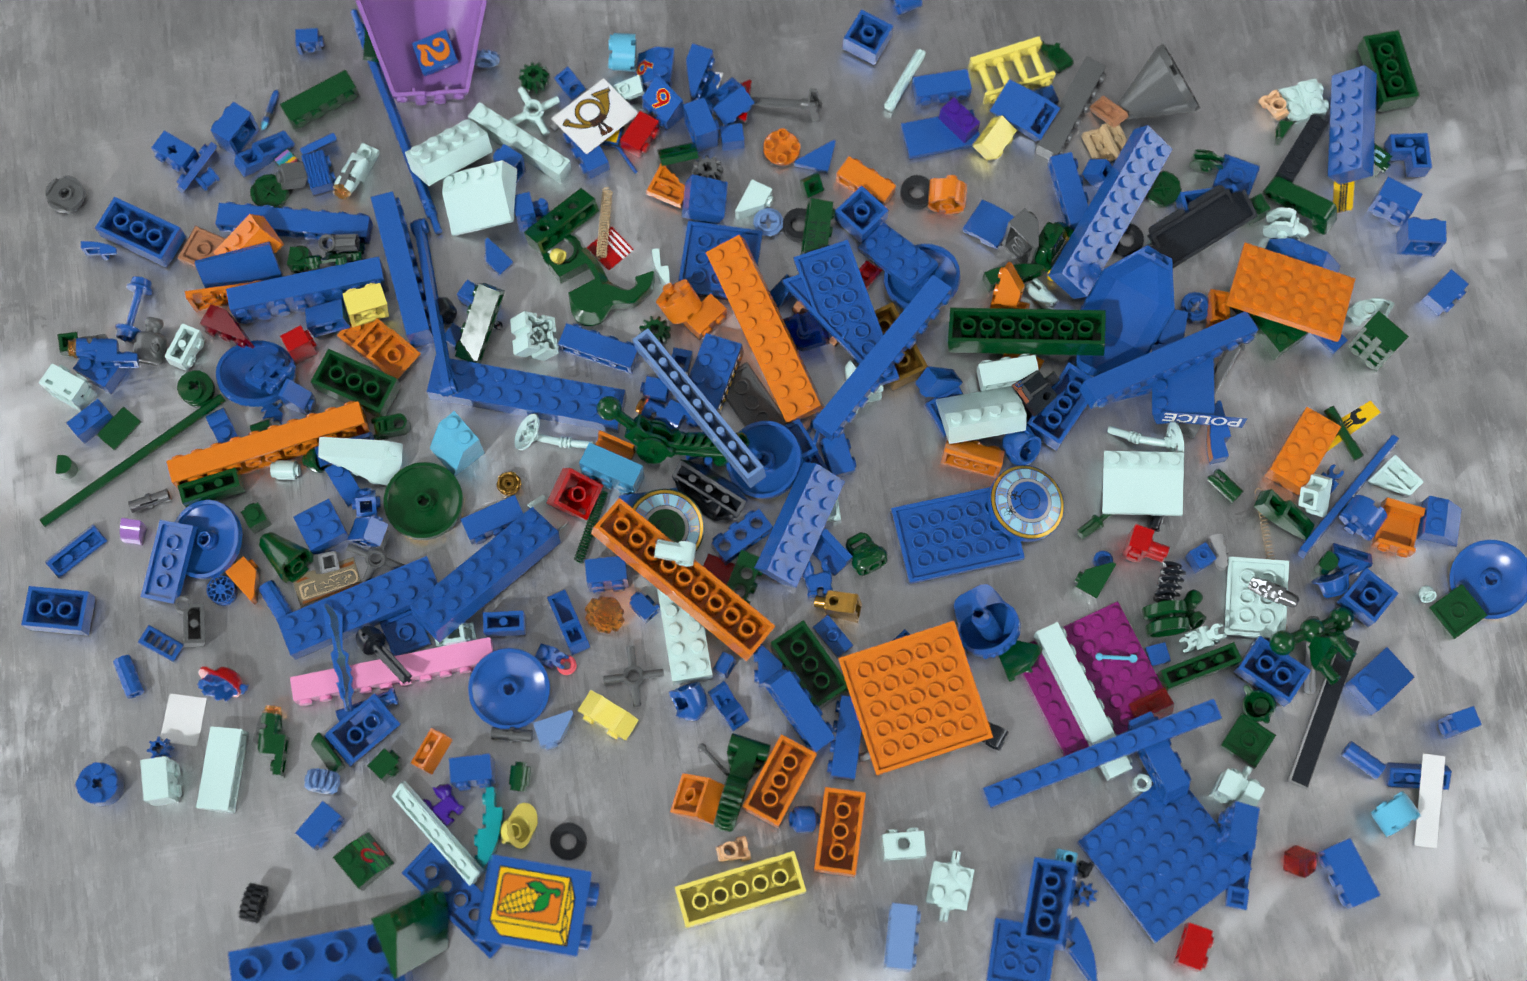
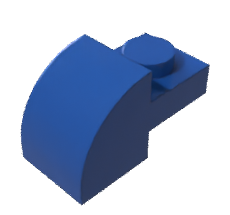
M224 407L206 416L207 422L218 443H225L231 438L238 437Z

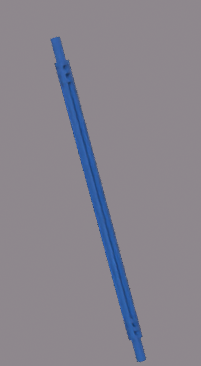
M353 9L351 10V15L363 49L365 24L362 23L358 10ZM367 61L425 214L430 219L435 234H440L442 229L437 218L438 213L427 184L410 169L405 152L410 150L412 145L379 62Z

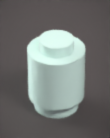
M276 460L270 466L271 477L277 480H296L301 475V465L296 460Z

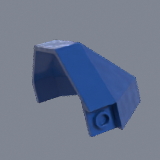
M1147 245L1103 269L1080 310H1106L1104 356L1076 355L1077 368L1095 377L1150 353L1152 345L1157 341L1175 310L1172 258L1159 253Z

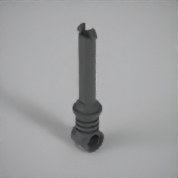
M1244 343L1232 351L1225 350L1214 368L1215 394L1240 350H1245ZM1178 424L1182 434L1191 439L1195 437L1201 427L1200 424Z

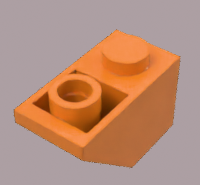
M1008 262L1005 267L1000 268L998 278L1001 279L994 288L993 295H996L994 302L1016 309L1020 304L1025 285L1013 264Z

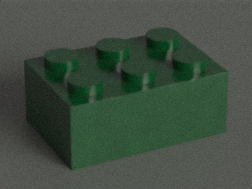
M1378 311L1347 347L1350 348V351L1355 356H1359L1364 360L1369 368L1377 372L1409 336Z

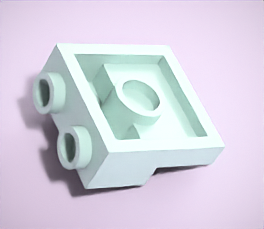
M1317 79L1302 81L1297 86L1278 90L1286 101V108L1289 112V115L1285 117L1286 121H1293V124L1308 121L1312 113L1323 118L1329 109L1328 101L1323 100L1322 97L1323 86L1317 82Z

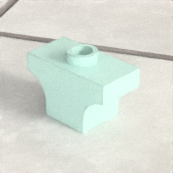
M1316 473L1312 474L1309 482L1301 487L1299 506L1305 507V512L1325 517L1328 511L1333 478Z
M463 623L440 643L435 639L436 647L477 640L474 623Z

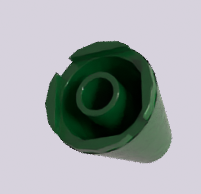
M273 532L263 534L259 540L260 549L285 583L287 581L291 583L296 582L309 570L307 566L309 562H313V554L310 550Z

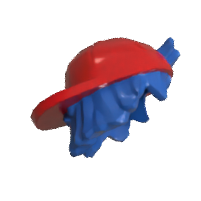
M202 666L199 669L201 680L197 684L198 688L202 690L204 695L213 696L215 701L224 699L227 702L230 698L245 694V691L248 690L249 684H243L240 675L231 668L219 667L216 670H212Z

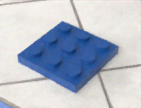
M994 918L986 981H1050L1054 949L1024 945L1020 939L1023 922Z

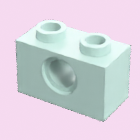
M908 828L906 832L898 833L897 829L886 830V834L881 836L884 861L925 858L926 856L924 831H918V828ZM906 839L909 847L901 849L898 846V840Z

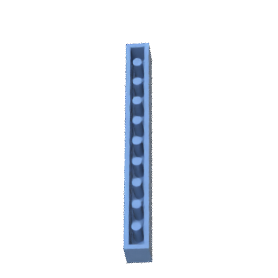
M647 328L632 340L638 353L747 485L751 488L764 479L766 474L762 464L652 332Z

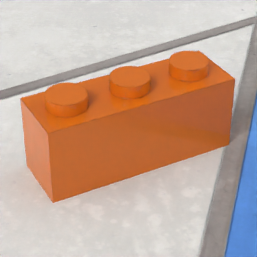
M849 156L836 173V181L852 192L863 186L884 206L887 205L895 194L896 185L892 180L883 178L876 170L867 168L856 158L853 159Z

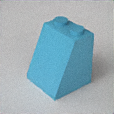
M455 411L439 422L430 450L456 477L485 454L480 440Z

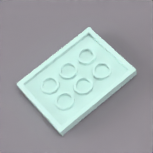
M1228 556L1224 634L1248 638H1258L1261 636L1264 639H1270L1271 635L1276 631H1286L1287 606L1261 597L1248 589V585L1252 577L1255 576L1274 582L1288 590L1289 561Z

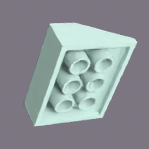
M502 160L452 173L443 179L442 194L453 236L514 221L517 169Z
M1012 386L936 399L949 444L1026 430L1027 414L1022 400Z
M1104 451L1102 514L1182 516L1184 452Z

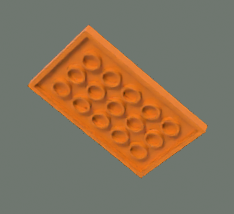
M1245 242L1226 305L1338 342L1341 337L1356 278Z

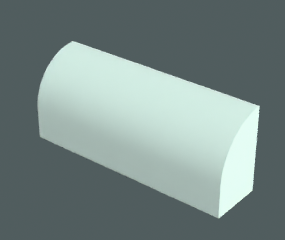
M210 726L196 808L235 813L249 732L243 729Z

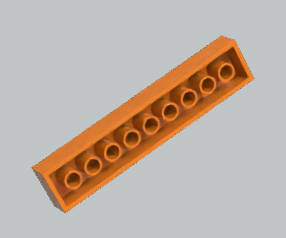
M737 235L707 251L708 259L786 423L789 424L798 418L801 421L823 410L825 406L745 239L741 235Z
M349 401L344 406L338 408L330 407L322 413L308 414L306 418L299 420L291 419L286 424L280 426L272 425L267 430L261 432L253 431L248 436L234 437L225 443H214L209 448L195 449L190 454L184 456L176 455L166 462L171 481L178 488L177 485L231 468H236L243 475L269 467L276 460H291L306 455L311 448L319 446L320 437L351 438L371 431L358 401Z
M621 498L612 505L593 527L591 534L746 662L774 629L775 625L695 559L693 566H681L676 564L675 561L654 558L658 539L673 541Z

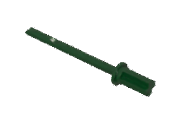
M1094 514L1091 520L1076 530L1077 535L1081 539H1085L1098 528H1103V521L1112 514H1102L1100 517Z

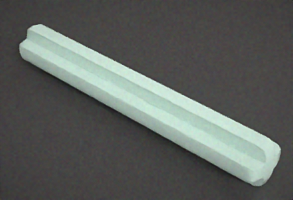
M921 49L916 50L884 106L886 110L892 112L923 61L925 51Z

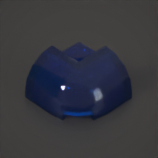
M810 312L801 315L796 314L783 319L797 350L810 351L829 344V332Z

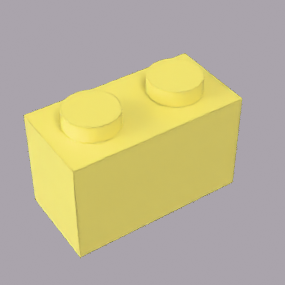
M1003 116L994 117L972 146L987 161L998 159L1003 154L1005 146L1013 141V136L1017 130Z

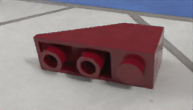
M210 304L199 323L205 328L204 332L212 337L218 335L226 342L234 341L236 345L242 348L247 346L254 349L255 346L236 319L226 309Z

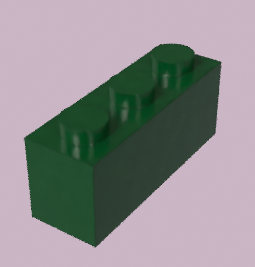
M236 468L177 485L182 504L185 507L201 500L218 501L246 492L241 474Z

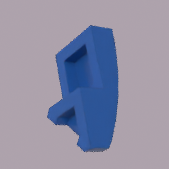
M486 238L484 240V260L500 275L513 261L489 238Z
M81 241L80 248L86 256L101 255L107 261L109 255L117 254V249L108 244L93 241Z

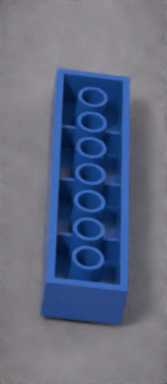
M393 191L372 196L371 201L408 340L414 348L434 343L426 294L422 286L423 281L418 270L417 259L413 252L414 248L409 236V229L404 218L405 214L399 197L395 198Z
M380 257L226 289L229 309L239 324H249L259 319L268 320L277 315L287 316L296 311L305 312L306 308L328 303L332 300L342 299L344 302L343 293L352 288H364L369 283H380L384 294L390 291L386 271Z
M531 507L410 605L413 617L440 643L561 543L559 531Z
M425 556L276 620L288 651L296 660L333 644L332 636L327 637L323 604H325V609L330 615L331 627L337 643L340 641L339 623L333 609L343 615L344 640L356 635L364 626H377L380 622L411 610L410 605L439 582L428 557Z

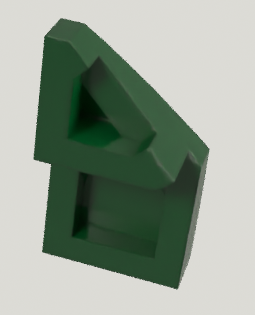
M1042 41L1040 49L1058 73L1073 65V59L1063 48H1060V43L1055 42V45L1045 44V41Z

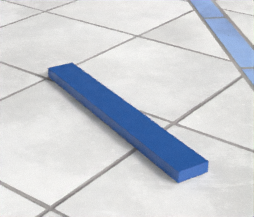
M1392 435L1300 547L1298 556L1302 559L1307 556L1341 514L1351 498L1355 497L1394 449L1399 440L1397 436Z

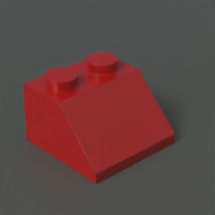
M563 468L546 503L564 513L587 521L604 485L572 468Z

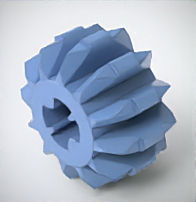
M312 768L305 775L304 787L308 791L320 794H334L340 785V775L332 770Z

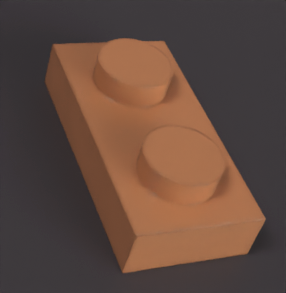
M1104 95L1089 106L1093 114L1113 128L1128 118L1125 110Z

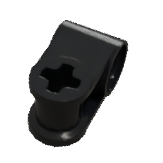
M988 721L993 738L981 742L990 748L1001 751L1009 731Z

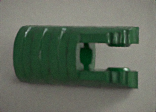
M1216 469L1214 474L1207 477V481L1231 504L1244 492L1220 469Z

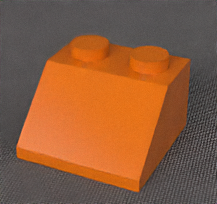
M682 773L670 812L698 822L714 825L724 784L708 777Z

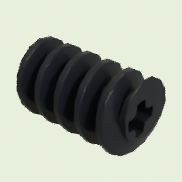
M1164 561L1162 563L1164 568L1160 570L1162 575L1158 578L1160 583L1156 585L1158 590L1154 593L1156 596L1153 598L1154 601L1175 600L1174 597H1180L1181 594L1176 592V590L1182 589L1178 582H1184V579L1179 576L1186 575V571L1182 570L1183 566L1172 561Z

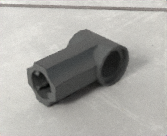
M325 234L319 238L318 244L321 250L327 252L359 251L360 239L358 234ZM331 238L333 244L332 247L328 248L327 241Z

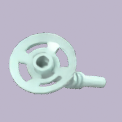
M535 414L528 415L522 421L515 436V447L521 451L528 448L534 441L558 445L560 448L568 447V449H571V447L586 449L589 442L594 444L593 441L574 440L572 437L568 439V437L564 438L563 436L558 438L539 434L540 420Z
M1176 422L1168 424L1164 439L1142 436V433H1134L1132 430L1129 432L1113 426H1109L1107 431L1109 434L1128 439V442H1136L1138 445L1142 443L1165 447L1166 449L1169 448L1170 452H1176V447H1178L1177 452H1184L1183 435Z

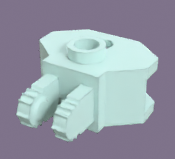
M1277 208L1266 215L1267 222L1270 223V225H1266L1263 228V235L1266 237L1278 239L1293 238L1298 240L1309 233V228L1299 223L1300 218L1297 217V211L1291 208Z

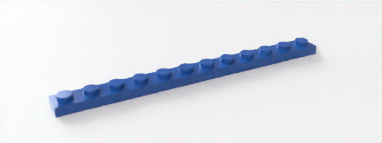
M1211 699L983 789L990 807L993 808L1221 720L1222 716L1215 700Z

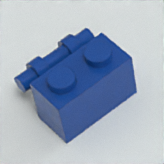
M530 192L515 195L514 211L520 232L526 231L537 222V217L542 218L550 212L548 202L544 198L532 202Z

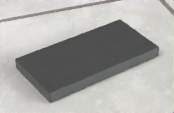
M748 362L739 366L726 400L744 427L758 421H773L783 426L787 425L788 423H786L781 410Z

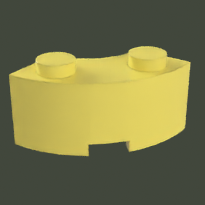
M591 690L577 710L584 715L582 718L584 721L591 725L596 723L607 730L606 734L615 740L619 737L626 741L639 721L628 711Z

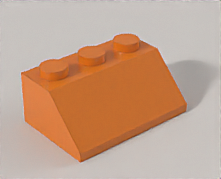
M249 214L213 253L219 255L270 241L274 254H276L284 243L264 216Z
M947 439L941 463L996 478L1001 470L1005 451L997 446H984L981 442L974 440L971 442L964 441L949 444Z

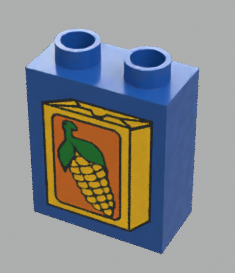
M493 854L488 860L473 941L567 957H577L579 949L588 950L590 945L592 925L583 924L586 907H596L600 884L590 882L591 871Z

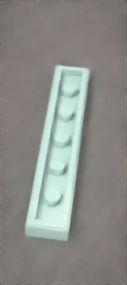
M406 781L400 783L392 795L394 800L469 885L474 884L484 871L483 868Z

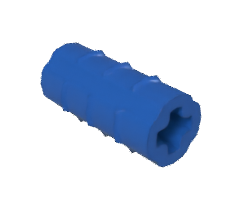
M274 580L267 581L259 587L258 590L276 619L293 612L290 604L287 603L285 596H283Z
M123 655L116 658L113 664L126 697L132 699L142 695L144 690L131 656Z
M1350 741L1341 753V756L1374 779H1377L1386 768V764L1353 741Z

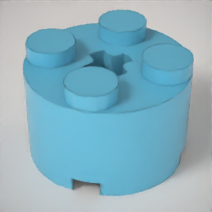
M613 33L609 39V50H612V53H610L608 68H611L612 71L635 72L636 34Z
M1404 791L1395 795L1389 802L1381 803L1371 812L1373 819L1386 837L1397 833L1408 826L1411 820L1415 821L1422 816Z

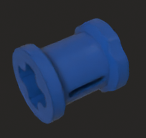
M208 167V171L203 175L195 178L196 182L205 192L214 182L220 181V178L211 167Z

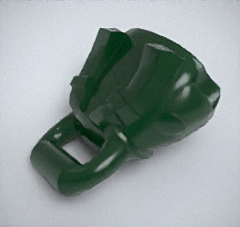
M859 532L847 539L846 549L853 556L851 564L853 570L859 575H868L887 563V551L884 547L875 544L867 533ZM866 539V542L856 546L855 548L851 547L857 542Z

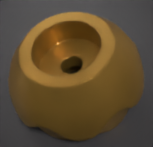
M511 471L502 473L498 477L497 489L504 495H514L520 490L521 479L516 473Z

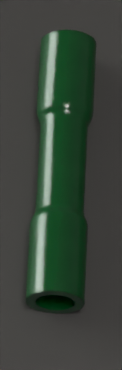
M1335 406L1327 408L1324 413L1329 420L1341 426L1338 434L1353 461L1363 457L1364 454L1348 432Z

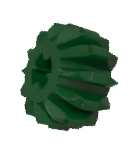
M532 61L530 66L525 64L524 69H520L519 82L521 87L527 89V92L530 93L534 90L537 94L539 89L544 91L545 86H549L550 73L546 66L542 67L540 62L534 65Z
M650 316V321L644 319V325L639 326L640 333L647 328L651 332L655 330L653 335L664 345L667 344L666 339L671 338L669 333L671 327L667 326L666 319L661 321L660 316L656 320L653 319V316Z

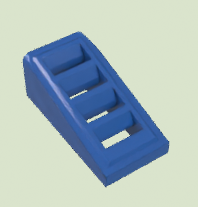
M150 625L147 626L138 640V644L172 662L175 661L183 648L181 642ZM154 633L155 636L153 637L150 644L147 643V640L150 637V635ZM158 637H161L162 640L156 648L153 645L157 641ZM167 640V641H169V644L167 645V647L165 648V650H164V652H163V651L160 650V649L162 648L163 644H164L165 641ZM172 645H176L171 655L167 654Z

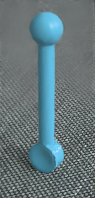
M1097 653L1095 656L1099 661L1102 659L1129 660L1131 663H1135L1138 659L1134 654L1130 656H1114Z

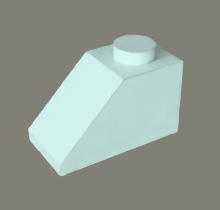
M751 180L735 210V218L738 220L755 215L767 206L770 207L774 199L772 188Z

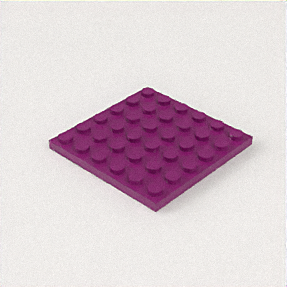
M1118 601L1063 626L1067 633L1066 639L1068 643L1072 644L1076 650L1075 657L1077 661L1083 664L1087 680H1091L1094 685L1095 691L1093 692L1096 698L1101 699L1106 717L1109 716L1113 722L1114 727L1112 729L1115 735L1128 731L1130 720L1148 712H1152L1154 717H1158L1174 709ZM1036 640L1029 642L1032 644H1037ZM1041 652L1034 665L1031 666L1033 672H1024L1022 675L1063 756H1067L1090 746ZM1097 653L1114 656H1130L1134 654L1138 659L1135 663H1131L1129 660L1102 659L1099 661L1095 656Z

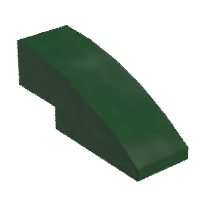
M1013 264L1024 284L1042 276L1045 270L1044 265ZM1001 267L991 269L983 274L982 281L989 292L994 290L996 284L1000 282L1001 278H998Z
M1272 489L1261 491L1253 506L1270 521L1303 540L1309 538L1315 526L1291 500L1284 501Z

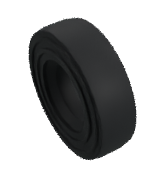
M921 175L908 177L903 182L900 190L903 203L912 209H922L928 206L930 180ZM914 186H920L924 190V195L921 198H914L910 194V189Z
M804 208L790 210L783 219L785 235L795 242H802L803 231H796L792 227V223L796 219H803L805 221L806 209Z
M1131 223L1124 234L1131 235L1134 243L1131 246H1124L1119 241L1114 250L1116 254L1127 257L1140 250L1144 244V235L1141 229Z
M567 822L558 825L550 836V847L553 853L563 860L578 858L583 854L587 846V837L584 830L575 823ZM571 833L576 837V845L572 849H564L561 846L560 841L564 834Z

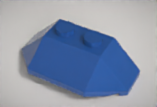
M1293 238L1269 239L1265 248L1335 272H1339L1341 267L1329 252Z

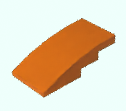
M378 318L373 322L353 328L350 323L351 328L341 330L337 334L340 340L376 369L397 379L421 355L418 350Z

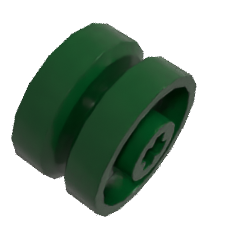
M1170 600L1143 607V619L1149 621L1145 626L1147 637L1162 638L1189 631L1191 629L1189 619L1183 617L1187 612L1186 602L1184 600Z

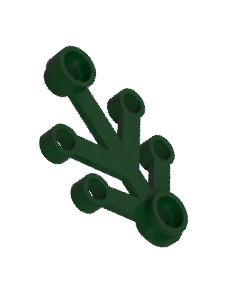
M360 242L359 251L326 252L323 258L322 255L307 256L304 258L305 262L303 265L308 266V269L320 268L322 263L335 262L336 265L346 264L347 257H350L351 261L360 260L364 250H366L365 244Z

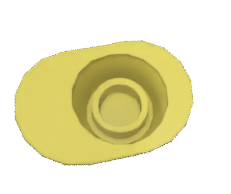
M518 804L510 817L501 825V842L503 844L513 845L518 849L528 845L538 824L537 812L531 804Z

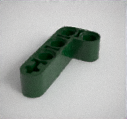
M1273 177L1263 190V195L1268 200L1285 208H1291L1297 211L1298 214L1312 220V228L1320 235H1326L1337 221V206L1332 201L1281 177Z

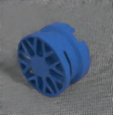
M216 576L207 585L208 597L219 606L232 604L238 596V587L227 576Z

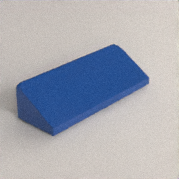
M92 524L49 557L45 563L60 578L104 544L107 539Z
M1388 762L1387 786L1420 788L1422 764ZM1447 765L1444 766L1442 790H1449L1452 771Z

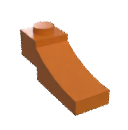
M1210 289L1208 293L1206 328L1230 318V306L1226 305L1229 292Z

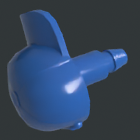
M979 585L958 596L955 600L954 609L958 622V633L962 645L968 653L984 659L989 657L995 658L1008 651L1016 643L1021 631L1020 617L1015 609L1007 604L990 585Z

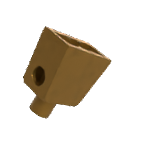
M828 590L826 597L816 595L814 607L823 608L826 616L829 615L833 618L858 623L862 602L858 594Z

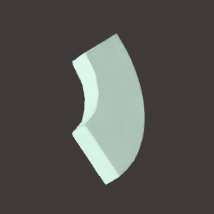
M1381 298L1358 301L1348 308L1345 319L1360 326L1363 321L1371 319L1378 311L1387 317L1395 303Z

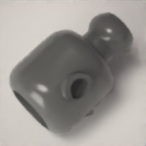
M147 317L145 320L146 330L136 334L132 352L134 354L137 353L139 363L160 365L163 362L167 351V338L160 334V330L164 325L162 319Z

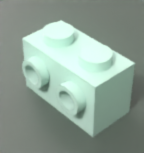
M182 323L164 357L170 365L188 372L189 368L195 364L198 351L204 347L205 337L200 330Z

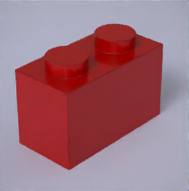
M639 111L620 139L621 148L641 158L643 153L646 154L650 149L652 140L656 139L660 134L659 121Z
M301 325L280 335L296 365L317 354L314 349L317 347L308 329L304 331Z
M1191 922L1185 923L1173 963L1196 972L1202 971V968L1205 969L1208 963V957L1206 956L1208 948L1211 949L1214 943L1213 930Z

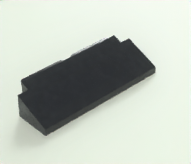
M1217 185L1188 204V211L1185 212L1183 209H1178L1150 226L1147 237L1151 243L1147 245L1159 253L1172 258V265L1175 268L1258 217L1245 189L1230 193L1228 188Z

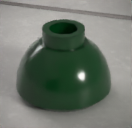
M313 447L306 455H303L302 463L313 472L323 473L328 465L320 467L315 447Z

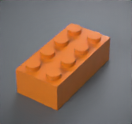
M1306 407L1264 476L1299 496L1301 487L1309 482L1311 475L1316 471L1341 426Z
M781 734L746 798L742 810L778 829L814 763L817 753Z
M825 787L814 872L855 877L866 792Z

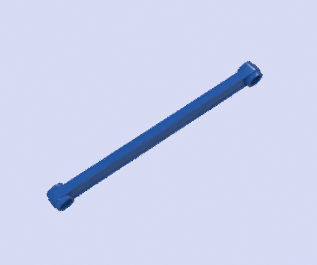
M420 218L411 222L410 228L416 238L441 382L438 383V387L442 397H449L458 393L459 387L455 378H453L443 319L437 302L439 297L427 236L430 228L427 220Z

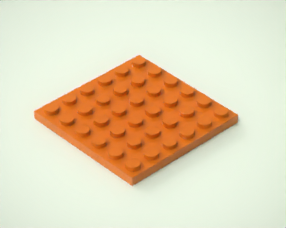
M955 621L838 658L876 775L993 738Z

